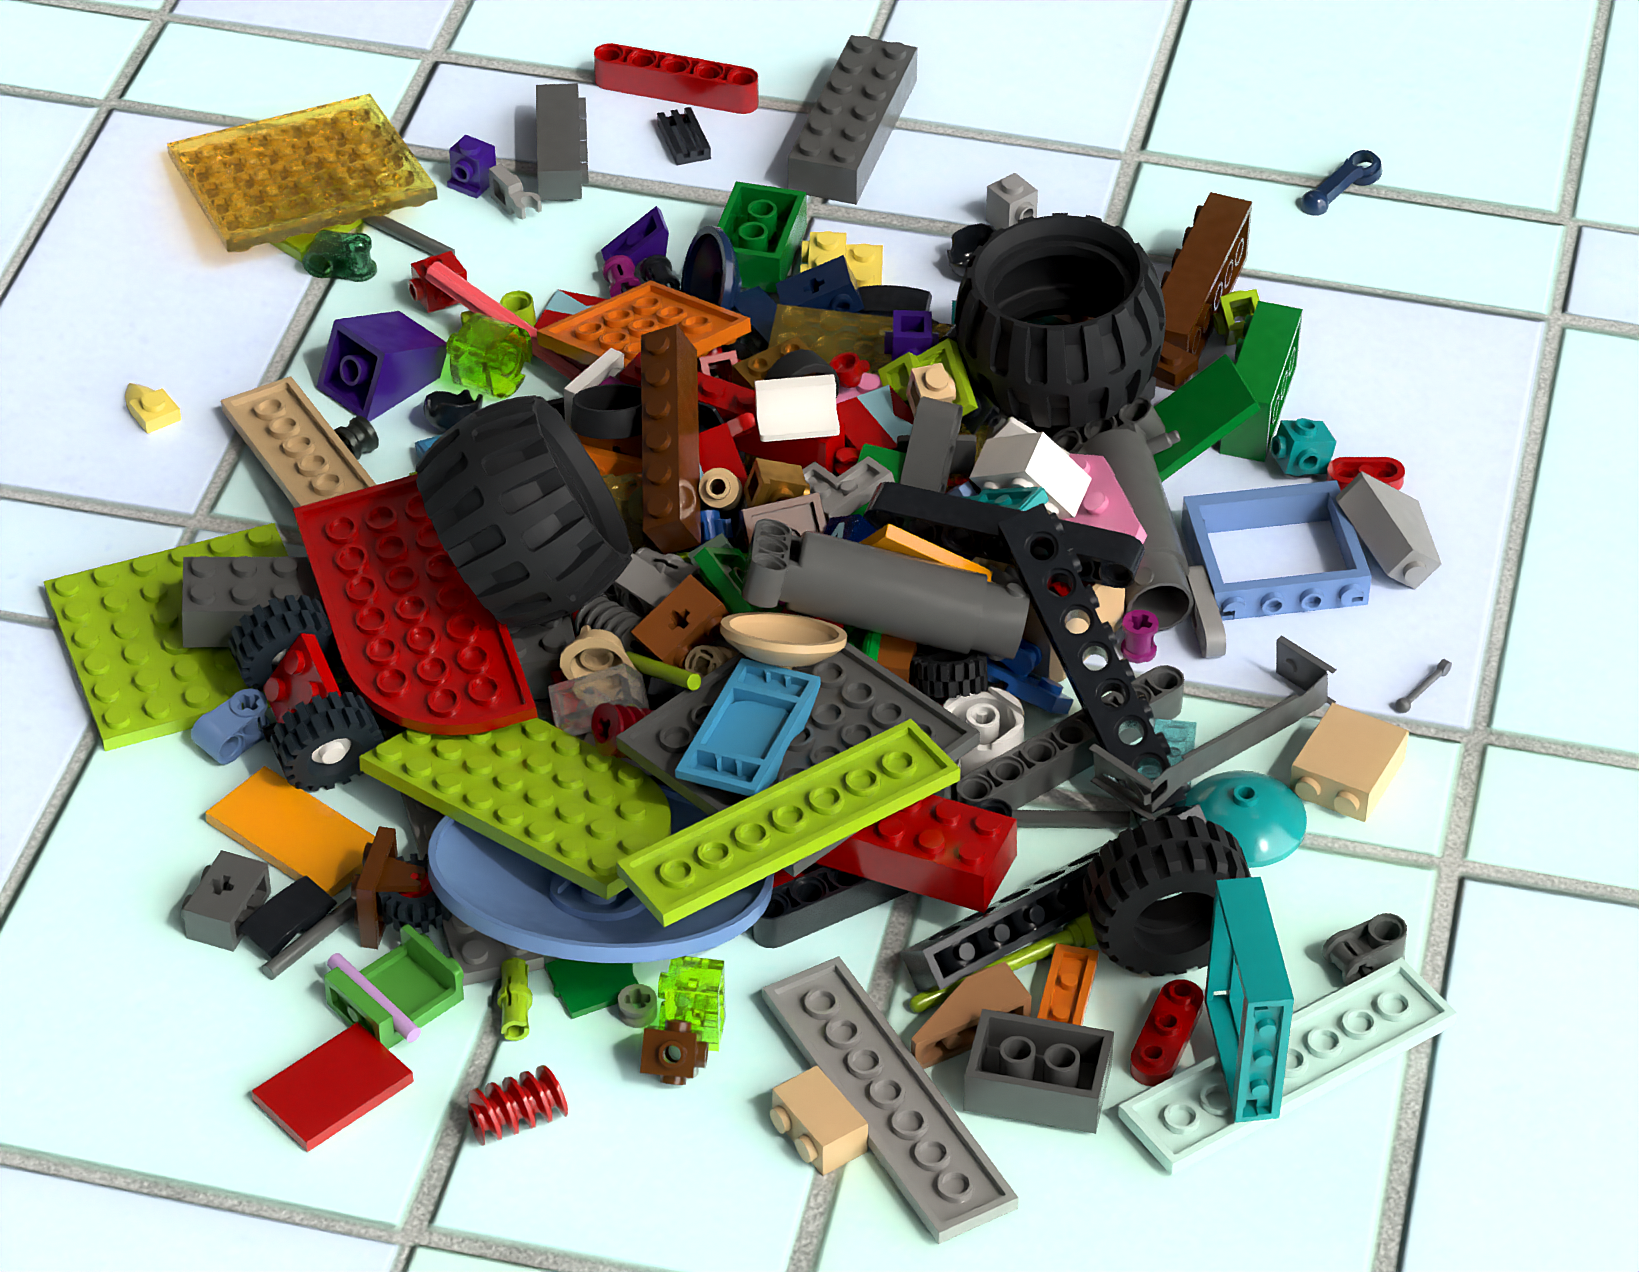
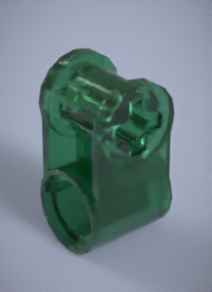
M321 230L315 235L302 259L304 269L310 275L317 278L363 282L373 278L377 273L376 262L372 260L370 253L372 240L370 236L364 233Z

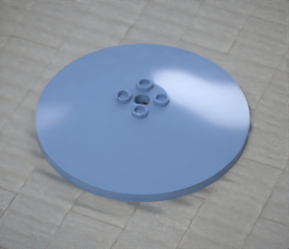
M658 784L669 802L671 835L710 817L671 787ZM444 816L433 830L428 846L427 872L430 884L439 900L452 914L477 931L500 942L530 952L576 961L598 963L653 962L688 956L717 947L742 934L757 922L765 912L773 890L774 873L663 927L629 887L606 900L448 816Z

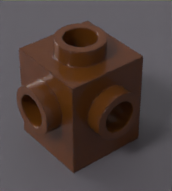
M666 1019L665 1027L654 1025L645 1027L640 1073L660 1075V1083L686 1085L687 1078L696 1077L699 1075V1068L706 1069L709 1043L702 1041L703 1030L691 1029V1021ZM672 1045L680 1050V1059L672 1055Z

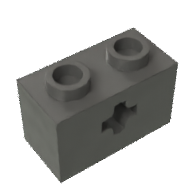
M221 850L212 865H207L203 870L200 883L194 893L187 895L182 904L181 918L185 922L187 939L234 952L244 937L239 927L264 905L271 894L268 863Z

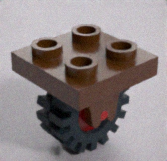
M378 827L373 843L367 842L365 845L362 860L363 870L361 874L356 873L352 880L351 899L357 900L354 913V928L359 929L361 947L378 950L386 926L393 923V930L400 932L401 927L409 924L414 929L421 928L422 933H428L429 925L432 924L437 930L443 926L442 919L449 921L452 917V913L442 904L430 884L427 872L428 854H425L423 860H418V853L410 854L409 861H405L403 855L398 857L395 828Z

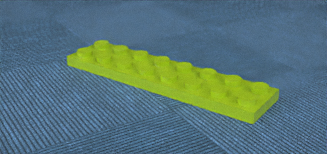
M908 719L617 861V875L661 925L666 927L960 781V767L912 719Z

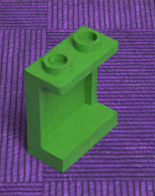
M406 924L400 928V945L359 972L413 1023L422 1028L464 1000V973L459 963L454 958H447L435 947L429 936L425 933L419 934L413 927ZM338 966L324 975L327 1005L350 1026L359 1022L387 1049H390L404 1039L394 1029L393 1016Z

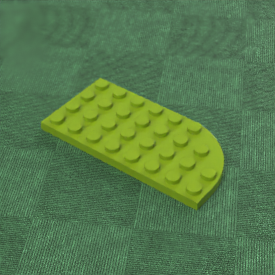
M539 718L496 730L468 735L430 734L408 728L359 756L360 771L606 900L628 887L617 875V861L671 836L669 802L659 785L640 768L634 767L619 758L602 756L598 753L595 746Z

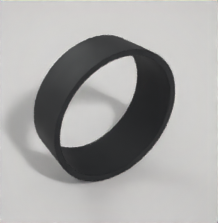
M605 384L579 391L573 397L571 429L581 436L595 439H622L641 435V387L629 384Z

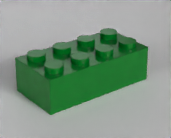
M1258 301L1254 314H1247L1243 328V337L1245 339H1238L1235 350V360L1237 362L1233 363L1261 407V410L1221 439L1220 454L1260 462L1266 461L1271 441L1297 368L1303 309Z

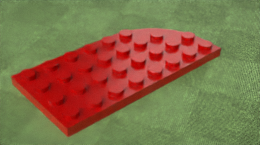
M418 474L293 508L298 530L334 634L344 670L356 693L363 697L365 702L374 711L403 727L439 735L483 733L538 717L532 694L507 625H502L498 622L495 616L478 601L476 595L468 584L464 582L449 554L442 546L432 521L429 519L424 508V502L416 482Z

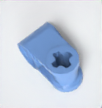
M251 688L236 692L226 702L211 712L202 715L196 721L191 731L192 740L222 765L235 761L249 748L265 740L262 726L270 724L269 718L265 715L268 707L266 696L263 692Z

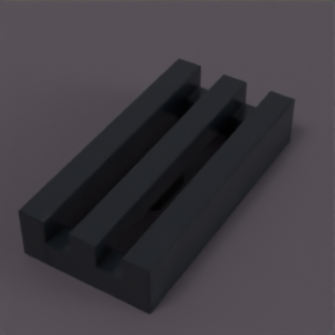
M691 107L684 108V114H679L677 109L670 110L671 116L666 117L664 112L657 113V125L677 166L711 159V147ZM685 123L687 124V126H688V128H689V130H690V132H691V134H692V136H693V138H694V140H695V142H696V144H697V147H698L699 151H697V149H696V147H695V145H694V143H693V141H692V139H691V137H690V135H689V133H688V130H687V128H686V126H685ZM671 126H676L681 140L688 151L687 154H683Z

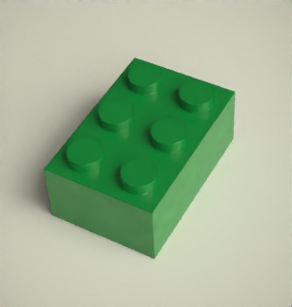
M735 182L717 227L726 233L733 245L739 264L742 281L741 288L751 289L760 286L764 292L778 293L775 284L787 278L807 227V192Z

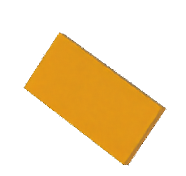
M263 766L205 812L208 824L297 881L307 875L331 897H334L350 884L356 873L361 874L365 845L367 842L373 843L375 838L373 834L302 789H297L295 784L290 785L287 779L266 766Z

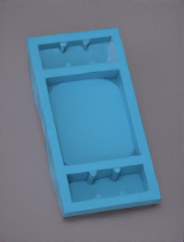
M741 658L675 769V777L750 797L767 789L777 778L785 752L791 741L805 728L821 685L820 677Z

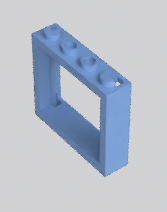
M1337 480L1183 497L1181 527L1194 566L1204 565L1218 609L1222 607L1223 610L1219 611L1222 621L1368 605L1372 575L1354 526L1337 503L1336 496L1341 492ZM1330 520L1347 570L1224 583L1208 533Z

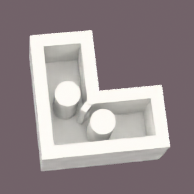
M1044 432L987 439L969 477L981 488V492L984 489L1042 486L1049 498V501L1045 504L1048 513L1055 512L1060 519L1075 518L1092 479Z

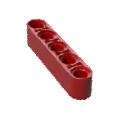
M615 43L601 44L594 49L595 83L599 88L737 114L752 113L758 108L759 79L758 73L754 69Z

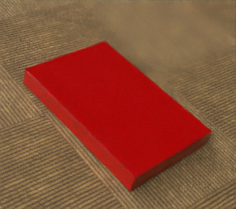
M356 1022L251 1092L253 1102L308 1153L412 1084L414 1078L413 1072L359 1022Z

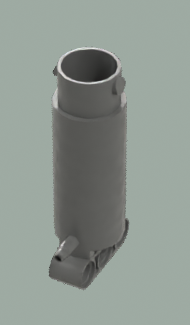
M1139 396L1132 404L1127 403L1120 408L1116 415L1105 420L1100 418L1086 422L1084 426L1067 427L1056 433L1051 440L1070 454L1104 456L1110 465L1138 521L1147 534L1143 543L1145 553L1133 584L1125 588L1124 607L1126 613L1142 609L1155 614L1159 621L1158 631L1173 628L1184 621L1190 614L1194 603L1187 582V575L1190 572L1188 562L1153 455L1172 447L1173 444L1181 440V437L1177 430L1165 433V426L1150 400L1144 396Z
M760 519L755 524L746 556L742 586V598L758 607L772 608L777 606L780 600L785 602V608L790 612L967 655L970 650L985 653L988 658L994 661L1014 659L1022 639L1030 603L1029 591H1025L1017 583H1009L1007 586L988 582L986 574L810 530L805 531L801 537L794 536L789 526L773 519Z

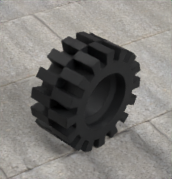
M937 648V651L926 650L924 653L919 652L916 656L912 657L913 687L928 697L935 695V698H942L943 696L956 698L957 695L967 697L970 696V693L976 695L981 693V691H986L988 688L987 655L985 653L970 650L967 655Z

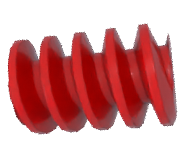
M546 1065L537 1066L535 1077L529 1071H522L519 1074L518 1082L511 1076L505 1077L501 1088L495 1082L488 1083L485 1087V1095L478 1088L470 1089L468 1093V1115L474 1135L481 1146L485 1145V1131L490 1130L497 1141L502 1140V1125L505 1124L514 1135L519 1134L520 1119H524L531 1129L536 1128L537 1113H541L547 1123L553 1122L552 1108L557 1107L564 1117L568 1116V1104L558 1079Z

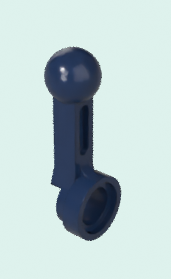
M1369 150L1356 151L1349 157V160L1347 158L1344 164L1316 190H1310L1302 196L1300 201L1301 210L1312 216L1322 215L1327 212L1329 204L1352 183L1359 186L1375 183L1380 179L1383 172L1380 158ZM1363 162L1371 163V165L1366 168H1363V166H1357L1358 164Z

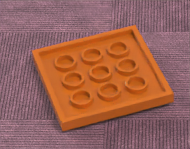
M650 280L538 330L537 339L538 345L553 350L556 354L575 359L584 365H592L610 348L624 353L625 368L641 352L642 334L677 324L697 349V358L706 356L708 351L721 345L732 344L736 342L737 338L750 333L751 322L747 316Z

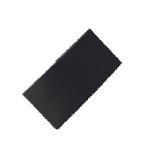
M906 286L859 287L865 308L855 313H860L867 321L887 318L892 326L893 310L929 311L932 295L930 291Z
M306 875L273 896L252 914L239 929L272 959L301 929L306 932L324 918L336 906L337 902Z

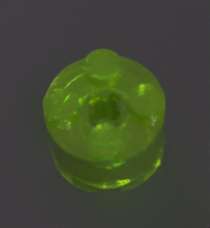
M482 313L473 314L463 324L459 332L452 333L447 340L446 351L450 354L452 382L455 385L490 397L500 399L510 397L519 389L526 375L521 374L524 362H531L532 342L529 333L515 324Z

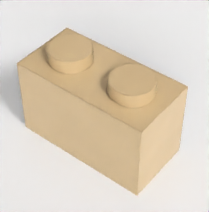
M817 1065L772 1088L770 1117L775 1128L781 1134L786 1133L791 1138L800 1157L806 1163L811 1162L822 1176L868 1152V1122Z

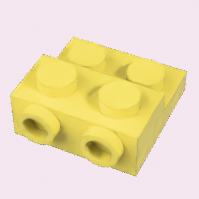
M832 231L810 232V240L802 241V263L808 264L800 265V273L844 255L857 280L858 287L882 285L883 245H870L866 243L847 244V233Z

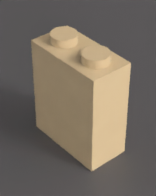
M1332 702L1293 762L1289 788L1305 801L1366 823L1405 761L1409 730Z

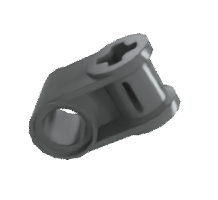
M1392 913L1378 914L1370 920L1332 935L1323 945L1322 956L1326 961L1337 966L1342 972V981L1348 986L1401 957L1405 960L1407 925L1398 915Z

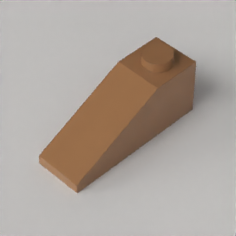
M1005 961L990 968L980 969L976 973L967 976L911 1038V1053L923 1069L972 1049L982 1009L1031 1017L1032 996Z

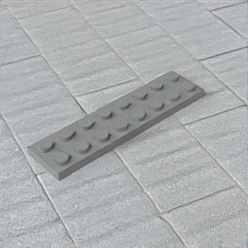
M840 956L762 988L763 1001L811 1067L817 1065L868 1122V1147L938 1244L1018 1209L1019 1197Z

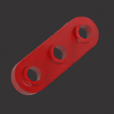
M1176 979L1169 981L1162 987L1131 1052L1130 1073L1138 1083L1154 1087L1173 1077L1203 1011L1204 994L1196 983L1185 979Z

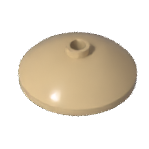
M771 612L738 613L724 617L720 625V632L726 641L748 658L792 670V667L809 666L825 660L841 651L847 642V633L840 627L822 620L792 614Z

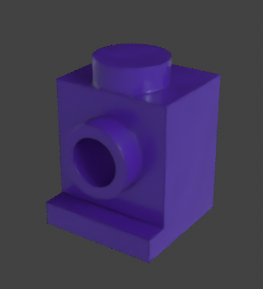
M465 134L449 149L451 178L447 181V187L477 199L490 187L489 168L496 166L495 146Z

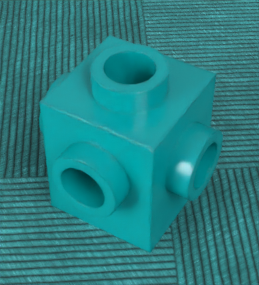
M1306 418L1281 420L1277 435L1271 441V453L1285 474L1293 476L1327 474V467L1331 462L1337 441L1323 421H1313Z

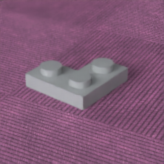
M869 456L838 477L816 462L802 469L806 483L810 485V494L819 492L825 520L831 526L846 519L851 513L868 503L876 486L880 483L895 482L892 472Z

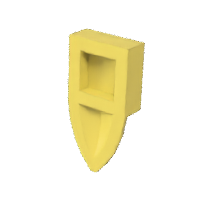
M128 384L125 392L126 406L130 414L147 434L181 420L180 408L163 388L155 391L140 384Z

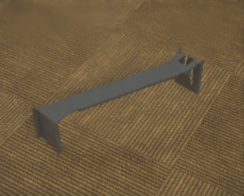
M1281 635L1276 640V673L1306 691L1300 696L1294 694L1181 756L1184 760L1167 768L1152 783L1150 779L1094 743L1089 748L1090 751L1094 752L1095 777L1090 782L1147 820L1153 819L1155 821L1156 817L1151 814L1184 783H1188L1296 723L1299 719L1316 711L1325 703L1330 705L1332 702L1336 703L1335 700L1328 697L1327 671L1333 674L1337 669ZM1103 774L1125 781L1133 791ZM1166 780L1167 788L1165 792L1151 803V793ZM1136 783H1138L1151 793L1148 795H1144L1142 791L1139 789V787L1136 785Z

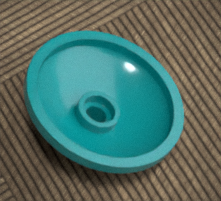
M1245 770L1222 772L1201 780L1186 794L1185 806L1199 804L1206 821H1212L1233 834L1238 840L1239 846L1242 847L1248 868L1264 867L1284 860L1296 851L1304 839L1307 815L1301 799L1286 784L1271 776Z

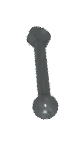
M1442 659L1437 665L1436 670L1406 698L1402 697L1396 701V710L1399 713H1407L1411 709L1413 701L1440 676L1444 677L1449 673L1452 663Z

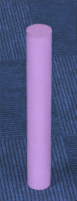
M335 953L328 959L327 966L331 970L338 966L393 1016L394 1029L406 1041L412 1043L419 1038L421 1029L340 953Z

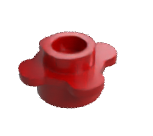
M852 352L841 353L835 356L829 363L837 373L840 386L844 388L858 386L863 373L870 369V364L867 360L860 361L858 355Z

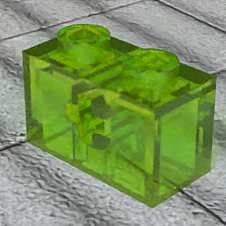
M689 956L671 959L668 972H661L659 976L658 998L665 999V1001L661 1002L659 1026L665 1027L666 1019L691 1021V1029L703 1030L702 1041L709 1043V1051L719 1052L726 1020L725 960Z

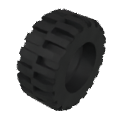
M1177 815L1165 816L1164 820L1157 822L1149 819L1141 822L1142 826L1132 830L1129 827L1121 831L1118 839L1114 842L1109 840L1101 847L1099 851L1100 856H1094L1083 879V898L1100 950L1116 965L1122 968L1125 966L1127 970L1137 974L1147 971L1151 976H1164V973L1167 972L1179 975L1187 973V969L1196 966L1198 969L1208 966L1216 880L1251 877L1238 840L1232 833L1224 830V827L1209 820L1205 824L1203 819L1194 816H1188L1187 819H1180ZM1180 893L1167 899L1158 900L1171 894Z

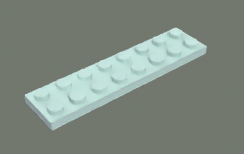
M1401 957L1292 1014L1280 1118L1456 1025L1458 1013ZM1218 1054L1120 1104L1118 1117L1171 1176L1277 1120L1269 1119L1235 1123Z

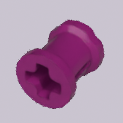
M615 255L605 261L602 266L603 277L610 283L609 293L611 298L623 293L622 283L626 291L641 285L639 278L634 276L635 266L632 259L628 256ZM618 265L621 266L623 275H620L617 268Z
M1141 609L1128 612L1122 620V627L1126 635L1121 643L1120 650L1123 653V657L1129 662L1137 664L1149 662L1155 658L1157 653L1154 635L1159 628L1158 618L1147 610Z

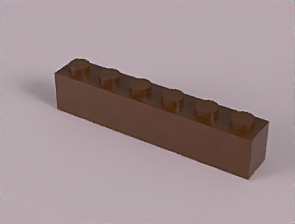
M677 324L641 335L643 531L664 555L701 545L697 349Z

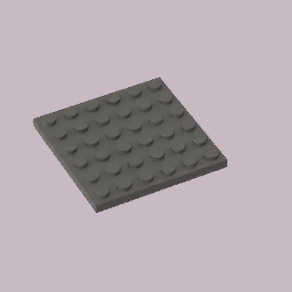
M797 614L799 616L810 617L802 614ZM846 642V646L841 651L825 660L809 666L792 667L794 671L819 676L821 685L804 730L791 741L785 752L777 778L769 787L908 719H912L954 762L980 744V732ZM741 652L703 677L701 685L697 690H684L616 736L618 750L709 816L750 796L676 778L675 769L740 659L753 660ZM855 833L783 868V870L795 877Z

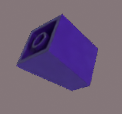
M400 311L335 319L316 387L356 415L363 416L368 421H372L440 378L449 343Z

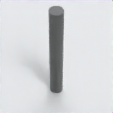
M370 208L363 214L364 222L434 256L448 251H452L454 255L456 253L455 249Z
M1013 810L1012 818L1017 819V827H1130V811Z
M350 896L263 965L262 971L265 976L270 980H274L353 917L357 900L351 899Z

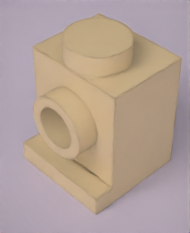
M942 363L912 368L906 395L914 418L919 401L923 396L950 403L956 399L954 381L944 370Z

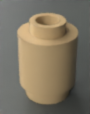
M713 468L702 476L699 482V494L702 500L712 509L727 512L739 505L743 495V486L741 481L731 471L725 468ZM720 482H724L726 485L725 491L720 495L713 494L715 486Z

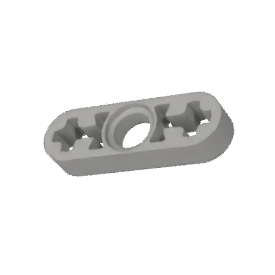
M1204 565L1189 566L1190 572L1187 575V582L1194 602L1189 615L1202 656L1204 658L1225 656V628Z

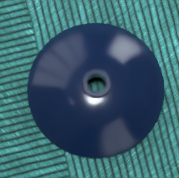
M705 226L696 233L687 251L683 265L680 292L732 311L742 285L738 260L731 240L726 233L719 227Z

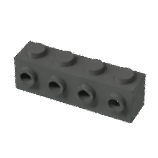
M578 83L536 85L538 194L541 200L567 201L570 199H582V184H589L586 97H579Z

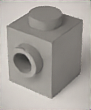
M1016 173L988 185L986 221L998 230L1001 227L1006 229L1017 224L1018 220L1033 216L1037 218L1038 190Z

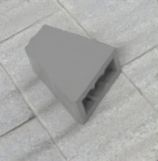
M1362 471L1336 496L1337 503L1387 576L1416 590L1442 565L1418 500Z

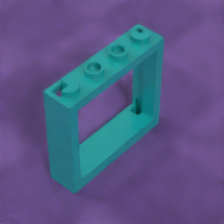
M1261 876L1216 880L1204 1002L1234 1121L1238 1123L1279 1119L1294 1004L1291 985ZM1226 991V994L1214 995V992Z

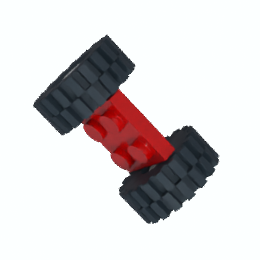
M285 595L284 601L278 602L277 598L268 600V606L262 608L259 604L252 608L253 615L248 616L244 614L239 619L242 626L234 625L231 630L233 637H229L228 640L229 649L245 684L248 687L252 686L253 689L261 692L264 690L278 722L273 728L275 734L271 735L272 748L290 785L295 784L297 789L302 790L308 786L310 791H318L320 786H325L326 790L335 788V783L340 781L345 785L352 781L350 778L352 775L357 774L360 777L364 774V772L360 771L359 756L383 743L382 733L364 698L360 695L354 698L352 692L346 691L342 695L330 667L334 664L332 658L338 657L339 652L324 606H321L320 601L315 598L310 601L309 596L301 595L298 600L295 599L294 595Z

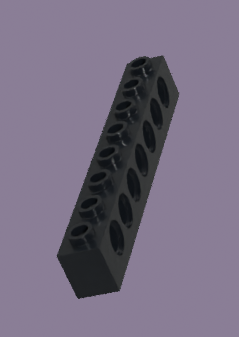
M1041 503L999 522L998 535L1025 591L1030 593L1031 604L1100 747L1136 771L1142 766L1151 765L1156 767L1161 775L1167 768L1171 767L1167 756L1172 754L1170 746L1162 732L1155 734L1149 721V719L1154 717L1152 709L1144 695L1138 697L1131 684V682L1136 680L1134 672L1126 658L1119 660L1113 645L1118 644L1116 635L1108 621L1102 623L1095 610L1100 607L1098 598L1092 586L1089 584L1084 587L1078 575V572L1082 571V566L1074 549L1066 550L1060 536L1065 535V532L1055 512L1049 514L1044 503ZM1037 546H1047L1053 551V555L1047 560H1037L1031 555V551ZM1055 582H1064L1071 588V591L1066 596L1056 597L1049 592L1048 588ZM1073 618H1080L1086 621L1089 627L1083 633L1075 634L1070 632L1065 625ZM1090 655H1099L1105 659L1107 664L1102 669L1095 671L1088 669L1083 661ZM1109 691H1115L1120 693L1125 701L1120 706L1112 708L1106 706L1102 702L1101 697ZM1134 728L1141 733L1142 740L1137 744L1128 745L1121 741L1119 734L1124 729ZM1116 778L1119 784L1133 791L1125 781ZM1166 780L1151 793V803L1165 792L1167 788ZM1136 783V785L1139 787V789L1142 791L1144 795H1148L1151 793L1150 791ZM1184 783L1151 815L1158 817L1175 807L1185 806L1187 799L1185 794L1190 792L1188 783ZM1131 809L1138 826L1141 825V822L1147 820Z
M1199 804L1175 807L1159 815L1154 821H1162L1165 819V816L1177 815L1180 819H1187L1188 816L1199 817L1204 820L1205 824L1207 823ZM1101 847L988 906L985 913L976 912L900 952L917 992L940 991L1088 912L1083 898V879L1094 856H1100L1099 851Z

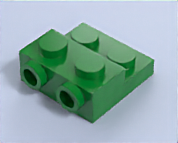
M704 547L693 557L700 566L699 574L704 580L706 588L715 597L723 601V605L730 615L747 612H782L783 607L779 602L775 607L764 608L752 605L742 598L746 558L739 549Z

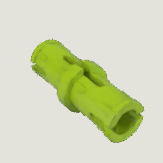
M513 957L501 964L502 988L498 992V1006L502 1010L501 1033L508 1040L518 1041L529 1035L528 1011L532 1006L533 994L528 988L529 965H526L524 959Z

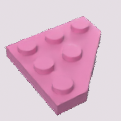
M1070 454L1069 457L1092 479L1075 518H1065L1062 520L1129 534L1139 539L1143 544L1147 534L1138 521L1130 502L1104 456Z

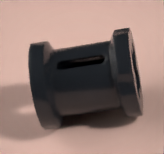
M661 254L652 255L641 263L639 272L645 282L651 280L667 287L669 283L671 288L680 291V281L675 275H672V265L666 256Z

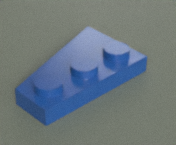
M987 657V676L989 682L999 684L1000 680L1005 682L1002 687L1003 690L1050 713L1068 714L1074 699L1062 693L1064 687L1061 684L1045 677H1041L1039 681L1030 675H1018L1001 661H994Z

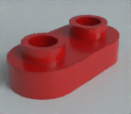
M1339 457L1332 460L1327 467L1326 481L1337 480L1340 491L1361 471L1397 490H1400L1404 484L1405 467L1400 461L1391 457Z

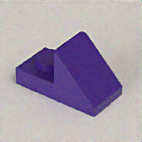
M655 206L601 249L604 261L615 255H624L632 259L636 267L643 259L652 255L661 254L666 256L669 230L661 210ZM618 265V271L620 275H623L621 266Z

